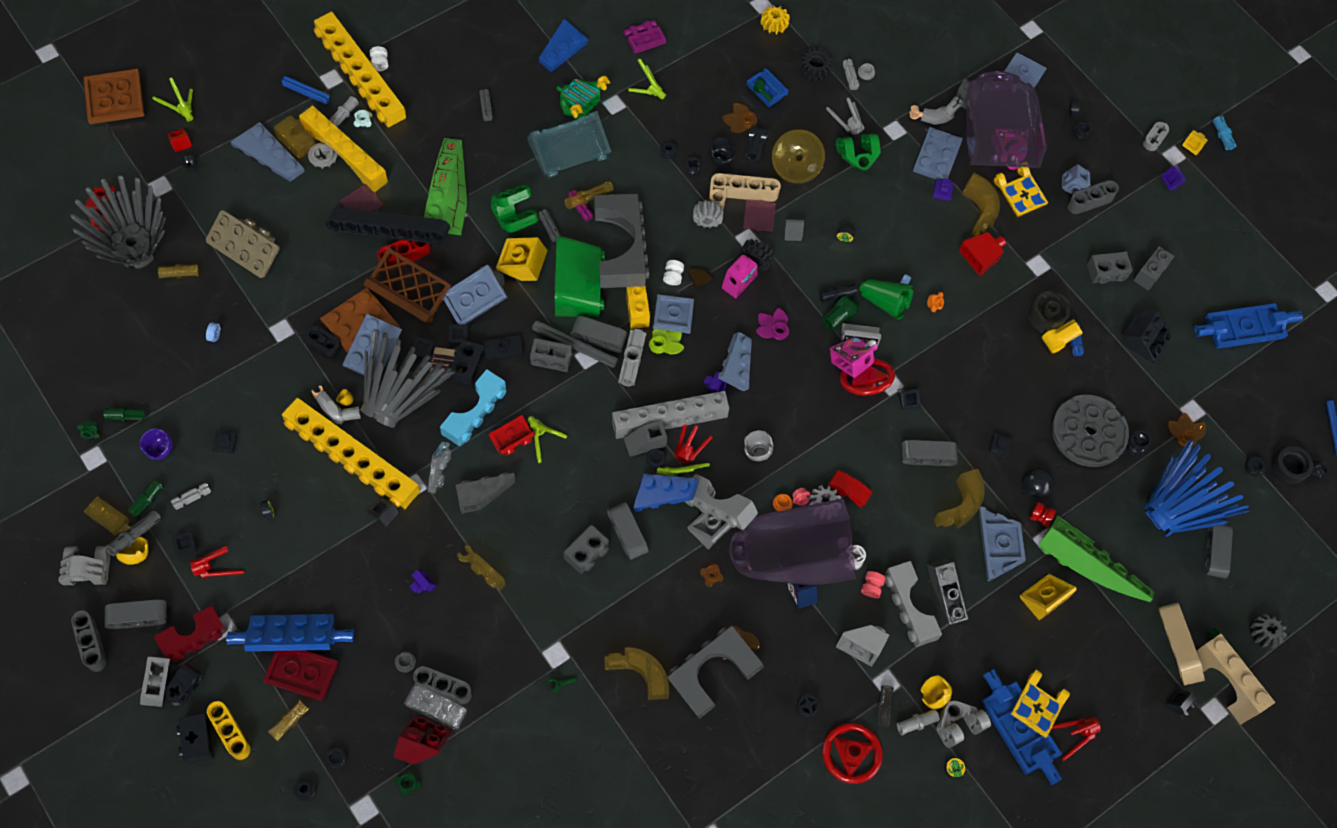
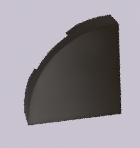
M688 270V275L695 288L712 282V277L704 270Z

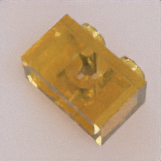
M291 115L273 127L276 137L298 159L309 153L311 147L315 145V137L312 132L306 131L303 124L298 119L295 120Z

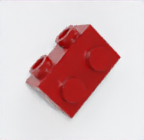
M520 415L490 432L488 436L498 454L505 453L507 456L516 451L515 447L519 444L524 446L533 441L531 437L535 436V433L530 430L523 415Z

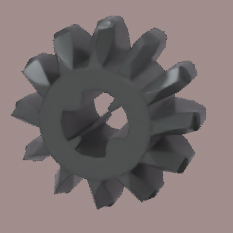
M1263 614L1261 617L1254 619V623L1250 627L1253 630L1250 636H1256L1255 643L1261 642L1262 648L1267 646L1274 648L1276 645L1282 644L1283 639L1286 638L1287 634L1283 632L1286 630V626H1281L1282 619L1276 620L1275 615L1268 616V614Z

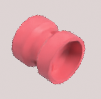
M869 571L866 574V583L863 584L861 593L871 598H879L882 592L881 586L884 585L886 578L877 572Z

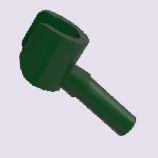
M758 79L753 86V91L763 94L771 102L773 99L763 89L765 86L764 81Z
M572 677L563 681L549 679L547 681L548 685L556 683V687L549 691L556 693L560 690V687L576 682V678Z

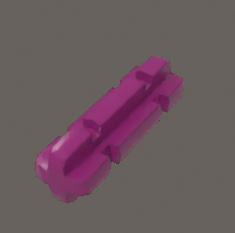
M570 191L568 193L569 198L574 202V206L582 214L585 221L591 220L593 213L588 209L589 207L582 197L579 196L578 191Z

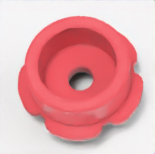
M805 488L797 489L792 494L793 503L800 506L806 505L809 502L810 492Z

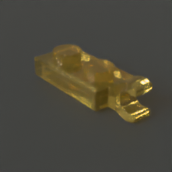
M98 496L83 511L115 536L119 531L122 532L131 528L127 525L129 519Z
M466 545L465 550L468 552V555L462 556L458 553L459 560L471 562V569L477 575L482 574L486 578V583L491 588L496 587L500 591L505 586V579L477 553H474L471 547Z

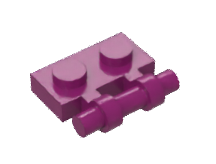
M647 20L641 25H632L628 29L623 30L624 36H629L628 43L634 54L666 44V38L660 27H656L655 20L650 22Z

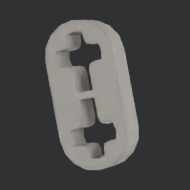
M1157 122L1146 136L1143 146L1149 151L1158 149L1169 132V126L1164 122Z

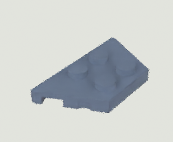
M980 507L978 512L987 581H991L1026 561L1021 523L1007 519L999 513L993 514L987 511L985 507Z

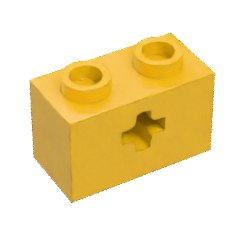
M626 287L630 328L649 327L650 314L646 287Z

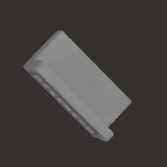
M843 323L841 343L855 337L865 343L874 340L878 347L881 339V334H879L880 328Z

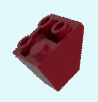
M414 715L398 738L394 757L411 764H416L436 756L452 734L453 729Z

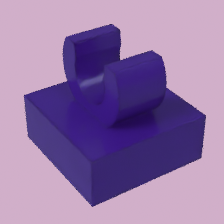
M1177 165L1172 166L1161 175L1169 190H1174L1186 181Z
M936 179L932 198L950 201L954 183L950 182V179Z
M716 372L714 378L706 376L704 384H707L706 389L710 390L711 393L724 391L728 384L718 378L720 372Z
M416 570L412 574L416 581L410 585V588L414 593L417 592L419 594L423 590L432 591L437 586L425 571Z

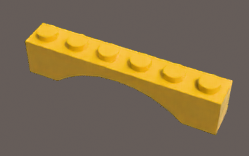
M313 105L299 115L302 128L314 139L325 143L333 149L374 193L388 182L386 171Z

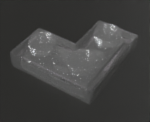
M442 442L432 456L428 492L435 494L438 488L443 486L444 476H442V469H445L446 462H449L451 458L450 443Z

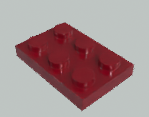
M305 650L275 651L263 682L323 702L339 662Z

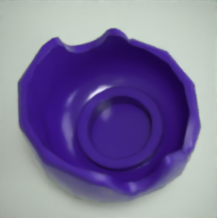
M158 428L148 430L140 439V450L153 460L164 459L173 448L172 438Z

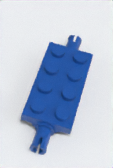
M1276 303L1208 313L1205 316L1207 324L1196 325L1194 332L1197 333L1195 334L1196 337L1212 335L1216 349L1285 339L1288 336L1286 331L1287 323L1301 322L1303 315L1300 314L1302 313L1300 310L1291 312L1278 310Z
M334 614L250 616L246 632L228 631L226 641L227 645L244 644L245 652L330 650L331 644H335V642H354V629L335 630Z
M995 669L984 674L983 677L993 692L991 696L980 703L1024 774L1027 775L1039 768V770L1042 769L1051 786L1062 780L1063 778L1052 763L1053 759L1059 757L1062 753L1050 734L1045 738L1011 715L1022 693L1017 682L1009 686L1003 685Z

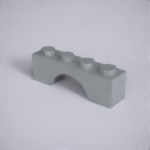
M697 474L692 477L696 478L699 483L694 499L685 501L689 506H696L703 513L706 514L708 512L720 521L722 519L731 527H738L742 530L758 514L752 500L739 494L724 500L714 499L716 492L710 480Z
M911 561L888 568L884 576L886 578L885 583L893 592V602L896 606L898 605L901 611L900 618L903 624L907 625L910 641L914 642L915 647H919L938 640L942 633L935 617L919 612L910 600V589L918 580Z

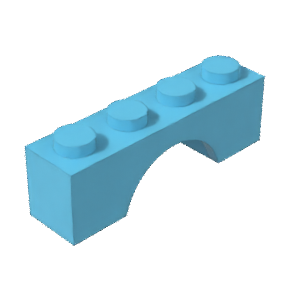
M487 369L475 383L476 392L480 397L477 405L466 413L451 412L440 426L441 435L458 446H461L464 442L466 443L471 438L472 431L480 427L484 416L492 412L496 401L502 399L506 393L505 381Z

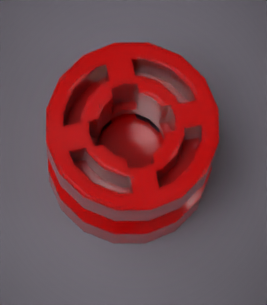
M1037 502L1029 519L1033 521L1038 520L1042 525L1048 527L1056 510L1046 508L1044 504Z

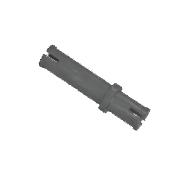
M152 510L131 528L119 533V537L105 546L107 548L106 551L111 556H115L125 547H130L135 539L160 522L161 516Z

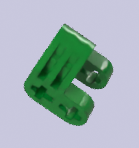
M876 133L861 135V145L863 150H867V153L855 154L851 137L836 138L838 154H841V157L856 169L867 170L881 153L879 137ZM861 157H863L865 160L863 166L859 165V159Z
M521 185L513 189H507L505 192H500L498 195H492V211L502 229L507 232L518 231L539 220L536 210H527L520 214L515 213L514 204L532 195L529 185Z

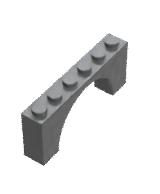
M638 194L594 195L595 221L616 224L629 232L634 239V244L625 254L612 260L599 261L600 288L645 286V279H649V268L645 267L648 264L647 254L643 252L646 251V240H642V238H645V228L641 227L643 225V214H640L642 212V201H638Z

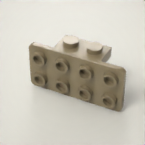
M220 211L206 238V242L256 276L264 278L280 249L274 243L275 238L270 235V231L255 226L256 222L251 219H237L226 211Z

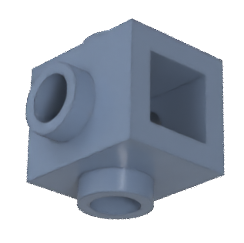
M1078 164L1062 174V188L1072 195L1074 192L1090 186V172Z

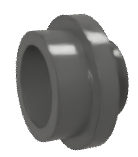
M402 652L395 659L396 668L403 673L412 671L416 665V659L410 652Z

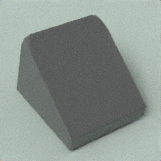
M787 219L784 226V240L802 241L804 220Z

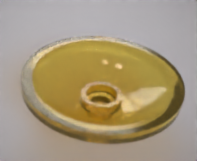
M792 130L783 134L775 143L772 151L774 169L780 177L791 183H805L814 179L822 170L825 162V150L822 142L816 135L806 130ZM798 155L803 156L801 161H797Z

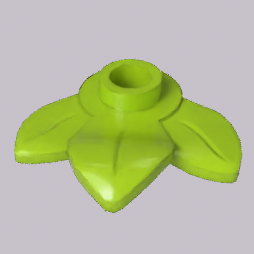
M653 330V338L649 342V348L652 352L658 354L663 352L677 354L684 350V346L679 343L682 336L681 332Z

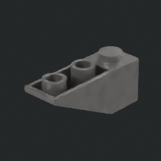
M506 472L492 478L486 476L477 481L471 482L466 480L457 484L456 490L461 514L481 510L515 484L514 473Z
M942 559L927 564L931 583L948 624L951 625L967 620L968 617L954 562Z

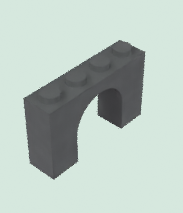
M733 626L720 630L715 640L705 642L701 646V651L697 654L695 652L690 654L685 659L686 663L681 667L677 665L669 671L668 680L699 719L715 707V704L702 689L698 681L699 670L704 662L713 657L727 658L736 665L747 680L764 668L762 662Z

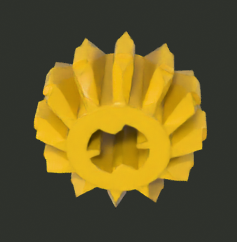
M775 5L772 8L767 6V9L762 12L761 25H763L764 30L769 31V34L775 32L777 35L778 31L783 33L787 29L790 17L787 14V10H782L781 6L779 8H776Z

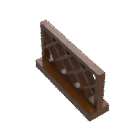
M390 248L386 250L371 277L366 279L363 284L429 325L434 319L432 317L452 286ZM390 254L396 257V265L388 266L387 259ZM411 265L413 273L404 276L402 266ZM399 268L400 277L391 279L389 270ZM386 271L388 280L382 282L376 280L380 272ZM426 274L429 283L419 285L417 276ZM414 277L416 286L406 288L404 279ZM401 280L403 289L394 291L392 282ZM441 283L445 285L441 293L434 294V284ZM430 286L431 295L422 298L420 288ZM417 289L419 299L410 300L407 292ZM433 299L434 305L430 311L424 308V300Z

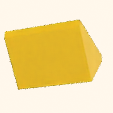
M1048 574L1022 593L1020 598L1040 621L1069 599L1077 589L1075 586Z

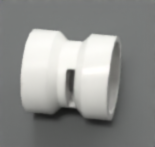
M380 46L373 47L370 50L371 64L376 71L386 70L388 68L387 50Z
M670 260L666 263L665 269L667 272L664 273L663 281L669 285H679L682 280L681 273H683L684 264L676 260Z
M859 545L850 546L843 558L844 565L850 570L859 569L866 558V552Z

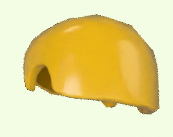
M138 537L130 547H125L116 554L117 559L127 565L141 563L148 556V540Z
M939 675L932 676L921 687V692L924 696L922 700L931 709L942 708L950 702L952 688L943 677Z

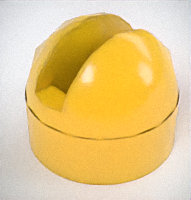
M347 389L342 390L336 398V401L343 406L351 405L354 400L352 393Z

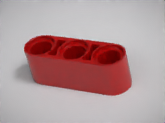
M400 240L382 247L377 255L380 262L386 250L390 248L408 260L415 261L430 253V244ZM392 254L387 259L388 266L397 264V259Z

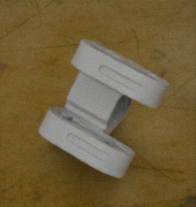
M77 546L65 547L63 560L61 561V576L58 581L62 585H75L76 581L88 580L94 585H106L110 565V554L106 551L107 548L105 546H97L94 558L79 556V548Z
M950 701L940 712V720L937 723L936 731L947 748H951L964 740L962 730L954 722L963 717L970 731L976 735L991 726L986 712L982 709L978 711L976 707L958 701ZM949 707L955 709L956 717L949 714Z

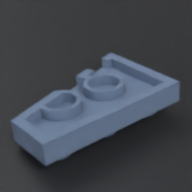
M738 332L732 337L728 348V357L723 361L722 365L724 368L719 373L718 378L741 391L749 389L752 339Z

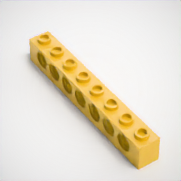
M333 12L314 20L316 36L322 38L325 48L327 50L330 49L332 57L336 62L339 61L342 71L345 74L348 73L353 86L357 85L362 98L368 100L367 103L370 109L377 112L379 121L381 123L384 122L389 128L406 118L405 108Z
M296 398L282 413L285 421L284 425L292 431L295 429L299 432L298 434L302 439L313 442L317 450L327 452L329 458L335 463L340 462L349 473H356L364 484H371L375 487L374 490L379 495L389 497V501L394 506H401L406 509L420 493L417 483L299 398ZM303 420H309L306 424H300ZM318 431H324L321 435H315ZM334 441L339 442L336 446H330ZM349 452L354 453L351 457L345 456ZM363 463H369L366 468L360 467ZM378 474H384V477L381 479L375 478ZM394 485L400 486L397 490H391V487Z

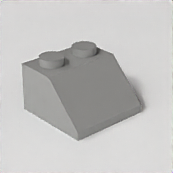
M869 625L843 632L836 647L872 667L880 655L889 634L879 626Z

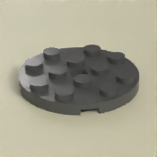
M1079 395L1072 397V399L1059 407L1052 421V435L1059 450L1071 461L1087 467H1101L1114 462L1125 450L1129 440L1127 421L1115 409L1116 406L1108 400L1094 395ZM1091 427L1094 429L1095 434L1090 435L1085 428Z

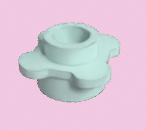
M359 110L354 114L356 119L354 125L356 127H370L372 125L370 121L372 117L371 112Z

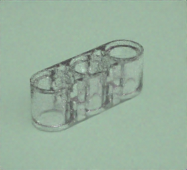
M416 684L413 685L404 702L409 708L455 730H458L467 713V709Z

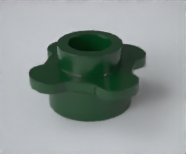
M84 421L77 426L80 430V436L84 438H99L100 436L97 432L98 425L95 422Z
M407 771L406 774L397 777L395 780V784L400 787L401 795L408 796L411 791L420 788V782L416 781L413 771Z

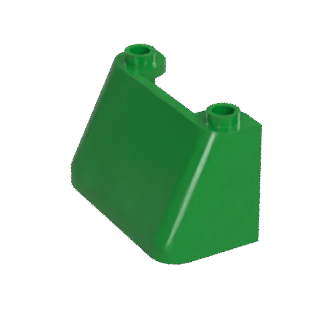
M557 236L555 316L600 317V310H604V299H600L599 261H605V251L601 250L600 246L568 237Z

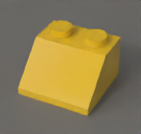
M538 237L506 239L496 269L520 281H537L548 250Z

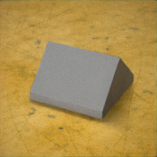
M707 512L706 514L702 513L687 528L709 550L732 527L722 519L719 521Z

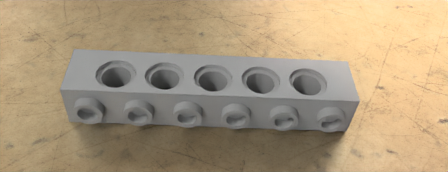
M725 391L612 412V425L615 437L619 439L627 437L643 425L660 420L664 429L681 427L685 424L691 425L727 418L729 405Z

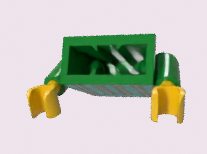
M602 76L598 81L593 82L574 79L569 85L561 81L557 86V90L561 92L560 106L564 115L573 116L580 122L600 101V89L606 90V84H610L608 78Z

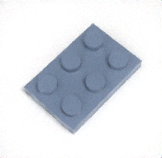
M930 127L913 172L933 179H948L963 138Z
M486 265L450 288L444 297V301L458 325H465L508 298L491 267Z
M366 314L342 366L364 375L365 350L368 352L369 364L373 331L378 329L379 340L374 380L384 333L388 334L383 370L402 329Z

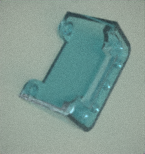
M597 111L578 120L547 130L544 129L541 133L539 130L531 132L527 136L529 145L544 176L547 175L550 178L558 175V171L594 159L601 161L608 158L607 155L611 153V149Z

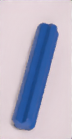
M284 76L282 79L283 86L323 104H328L331 99L329 94L293 78Z

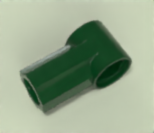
M845 295L823 317L822 321L829 330L834 331L846 319L850 320L854 317L860 307Z

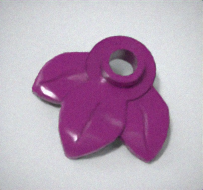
M778 308L773 316L759 313L758 322L761 327L756 329L759 336L776 340L787 338L789 334V328L787 327L788 317L782 309Z

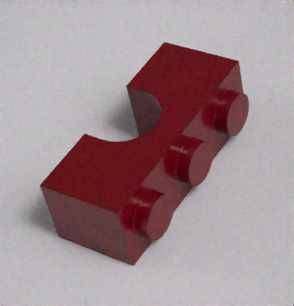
M212 605L193 615L196 621V629L192 634L181 636L176 628L172 626L154 636L164 657L170 659L169 663L181 660L185 654L201 649L204 646L203 644L218 640L227 632Z

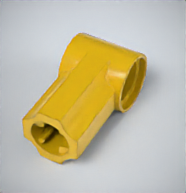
M1073 319L1057 330L1052 329L1042 336V339L1050 352L1056 353L1063 349L1066 343L1083 333Z

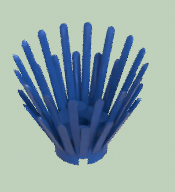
M1193 439L1187 442L1178 458L1176 457L1173 461V455L1171 456L1149 502L1142 506L1143 509L1150 508L1145 513L1159 530L1161 528L1163 531L1167 530L1163 533L1165 537L1177 532L1225 525L1228 521L1220 519L1249 512V510H1244L1249 507L1248 505L1239 506L1236 503L1231 504L1243 499V495H1237L1227 500H1224L1229 497L1226 493L1217 496L1233 487L1234 482L1232 481L1208 493L1210 489L1217 485L1216 481H1210L1223 471L1222 467L1216 468L1192 488L1190 487L1206 472V468L1203 466L1211 458L1210 454H1206L1183 477L1197 460L1196 453L1200 449V444H1197L1187 457L1192 449Z

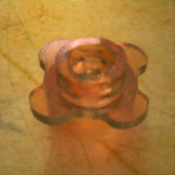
M712 564L706 569L703 568L700 572V575L705 579V585L711 587L713 583L722 582L724 578L720 574L719 566L716 564Z

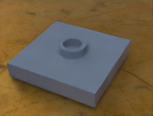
M1016 53L1000 79L1031 94L1047 68Z
M657 294L653 329L690 334L694 299Z

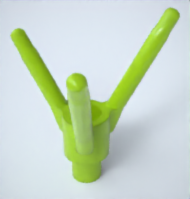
M638 59L640 66L651 82V86L648 90L629 88L628 91L653 94L655 97L658 96L663 100L666 94L656 83L649 66H645L642 60Z
M170 78L171 85L180 102L177 107L155 96L152 99L177 111L188 122L194 119L191 114L193 89L189 90L188 100L184 102L173 78Z
M531 416L527 422L535 433L536 455L538 463H541L539 435H542L545 431L565 439L567 435L547 427L540 420Z
M703 463L680 468L658 467L657 475L677 477L678 473L709 467L710 464Z

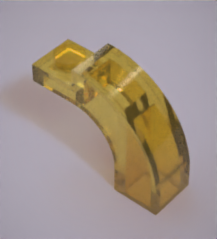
M973 173L962 195L973 200L981 210V216L972 231L973 235L978 236L981 231L985 232L988 226L992 227L1000 210V201L995 188L986 179Z
M979 469L960 474L956 482L962 493V504L956 508L937 513L934 518L936 527L942 525L947 527L955 522L956 527L959 528L967 524L975 516L985 494L984 482Z
M625 647L624 656H621L620 653H611L605 656V670L631 669L642 675L647 685L648 700L669 698V684L665 670L651 654L637 648Z

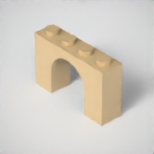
M1222 634L1197 650L1203 672L1209 668H1215L1223 673L1232 683L1237 694V701L1227 708L1240 725L1275 703Z

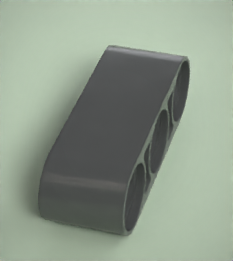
M1109 180L1076 191L1067 204V208L1071 213L1079 214L1113 201L1119 186L1116 182Z
M578 316L570 335L582 342L613 352H621L628 333L621 328Z
M907 440L901 443L902 462L904 464L953 466L958 463L957 444L954 442Z
M624 502L607 509L609 519L628 559L632 560L648 553L647 544L627 503Z
M1225 524L1208 527L1204 565L1205 575L1223 579L1228 577L1231 565L1233 535L1231 525Z
M165 600L125 602L105 606V628L108 629L162 625L167 620V602Z
M78 611L72 616L71 623L81 660L91 671H101L106 666L107 660L96 621L88 612ZM88 619L85 625L80 626L82 620ZM93 637L92 642L85 645L86 640ZM98 656V660L90 664L91 659Z
M424 666L414 671L413 678L415 684L421 690L462 705L467 704L472 698L471 688L465 681ZM423 674L429 676L425 682L418 681L419 677ZM440 682L448 683L447 688L443 690L437 688ZM460 689L468 691L464 697L456 695Z

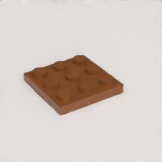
M138 69L84 77L87 118L90 125L145 116L140 72Z
M367 287L320 318L321 322L339 340L340 345L347 353L366 314L400 329L398 323Z

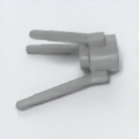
M847 98V102L853 117L848 119L847 125L829 107L826 108L845 128L847 133L851 131L853 135H856L864 130L855 102L851 103L850 98Z

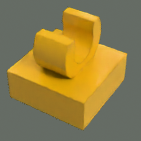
M1193 130L1182 146L1197 155L1208 140L1205 138V135Z

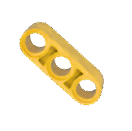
M220 701L211 703L207 708V715L227 751L237 760L246 759L250 754L251 748L230 710ZM218 709H223V714L220 717H214ZM227 727H234L231 734L224 735ZM238 744L244 745L241 752L234 753V749Z

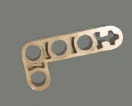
M719 173L711 178L709 201L718 202L723 209L726 198L774 202L778 199L781 185L778 180L773 178Z
M1179 603L1158 607L1184 686L1205 681L1202 665Z

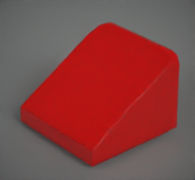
M183 128L167 134L175 152L192 146Z

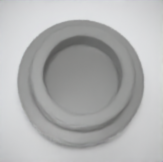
M865 63L859 67L858 75L861 79L870 80L875 75V69L871 64Z

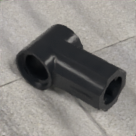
M751 126L748 137L749 142L745 152V157L748 160L754 162L760 160L763 145L766 144L768 129Z

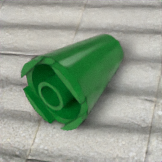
M873 279L864 281L860 287V292H862L864 298L898 320L904 317L903 310L909 308L914 290L911 289L913 285Z

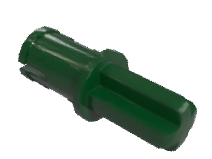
M127 407L104 409L105 420H122L126 422L127 420H144L146 417L144 409H127Z
M153 480L143 493H139L140 497L128 509L129 513L138 517L149 504L153 503L152 500L164 487Z

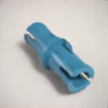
M1218 116L1214 118L1213 123L1218 132L1217 136L1221 138L1225 150L1234 149L1237 145L1224 117Z

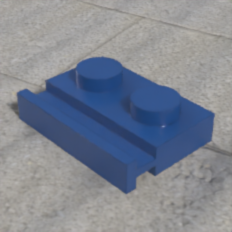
M766 68L763 72H759L747 80V86L752 91L758 79L764 81L765 86L763 89L773 100L769 102L763 94L754 93L768 107L781 100L783 96H787L789 92Z

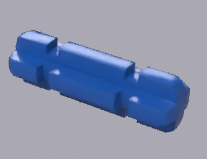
M1081 335L1071 340L1074 356H1082L1084 353L1083 346H1081L1083 344Z

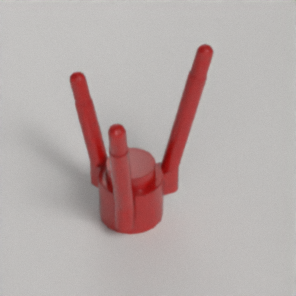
M687 424L682 427L674 453L675 458L683 463H688L689 460L693 462L697 454L713 438L710 435L693 452L694 448L690 444L698 429V425L694 426L686 443H683Z
M223 546L203 557L190 561L193 574L195 576L201 575L202 579L210 576L243 574L244 570L208 572L211 569L209 560L228 552L227 546Z
M1092 716L1087 719L1083 717L1052 726L1051 729L1078 725L1077 729L1071 731V735L1081 733L1083 736H1086V738L1062 757L1063 761L1073 755L1088 741L1096 738L1095 734L1101 731V727L1095 717Z

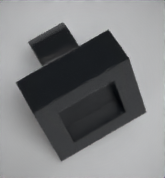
M1177 689L1166 704L1169 709L1188 716L1189 714L1186 710L1188 708L1194 709L1193 701L1196 697L1193 692Z

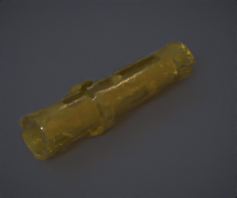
M607 181L587 191H579L575 196L566 198L565 205L568 209L579 205H586L588 201L594 199V195L611 193L613 185Z

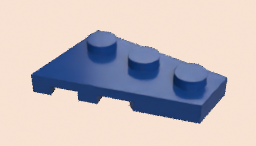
M564 19L540 55L539 62L552 72L588 43V38Z
M644 474L633 510L639 512L643 508L651 507L653 509L666 503L676 504L693 500L699 482L696 478Z

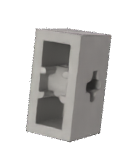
M147 658L140 705L162 707L170 659Z

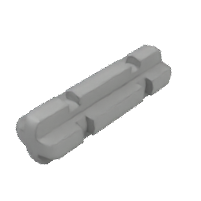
M845 59L843 67L850 90H857L859 82L851 59Z
M207 483L199 485V488L196 489L195 487L181 494V497L173 498L171 503L178 510L184 507L183 504L186 503L187 505L201 498V495L209 494L211 490Z

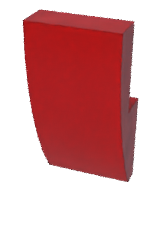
M839 470L835 472L828 483L833 490L837 489V493L841 497L847 495L859 507L864 506L872 494V491L864 484Z

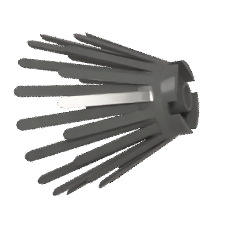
M118 176L121 192L116 191L121 210L106 179H101V184L111 205L105 196L101 197L100 202L90 187L86 188V192L106 220L94 207L89 206L87 208L78 199L75 200V204L107 235L85 219L81 220L74 214H71V218L106 244L78 229L73 228L72 230L82 238L94 243L81 241L88 250L102 254L96 255L97 258L121 263L126 267H129L128 265L135 268L147 266L152 262L154 258L153 253L154 251L156 252V247L165 230L161 231L166 220L165 216L162 218L161 198H157L151 227L153 187L149 185L144 225L139 178H135V190L132 191L135 218L124 177Z
M374 329L369 364L368 352L365 350L364 403L360 411L370 418L377 419L378 422L386 426L395 428L399 420L441 392L440 389H434L455 371H451L452 368H447L446 370L441 368L443 362H439L425 378H422L432 366V363L428 362L431 356L426 355L412 373L410 368L416 359V355L413 354L415 347L412 346L397 373L398 364L396 360L401 349V340L398 338L394 344L380 384L388 334L385 332L373 381L379 340V330Z

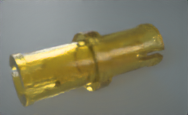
M198 264L158 266L159 278L177 277V279H181L185 276H199Z
M299 700L287 714L284 713L281 716L282 719L269 733L279 741L291 727L294 728L296 726L295 723L309 709Z

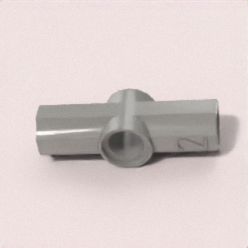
M639 329L630 330L627 347L624 352V360L619 377V383L624 386H635L646 333ZM635 356L636 359H630L628 357Z

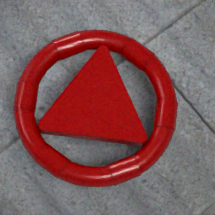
M874 359V363L853 378L852 385L849 384L847 380L848 374L844 371L840 374V382L845 390L855 395H874L885 391L892 385L895 379V372L893 367L887 362ZM872 366H879L885 369L888 374V377L886 374Z
M844 723L836 726L826 736L822 748V756L826 768L835 778L845 783L860 784L868 781L878 772L882 764V747L877 736L867 727L857 723ZM847 731H857L868 738L872 744L836 738V736ZM832 741L835 744L847 775L836 768L831 761ZM874 747V761L871 768L865 773L851 776Z

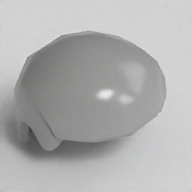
M756 430L750 432L744 439L745 454L752 461L760 462L766 460L773 452L772 438L766 431Z

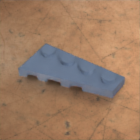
M260 122L231 141L233 147L239 148L244 154L257 159L259 163L270 167L273 172L290 182L305 172L304 168Z

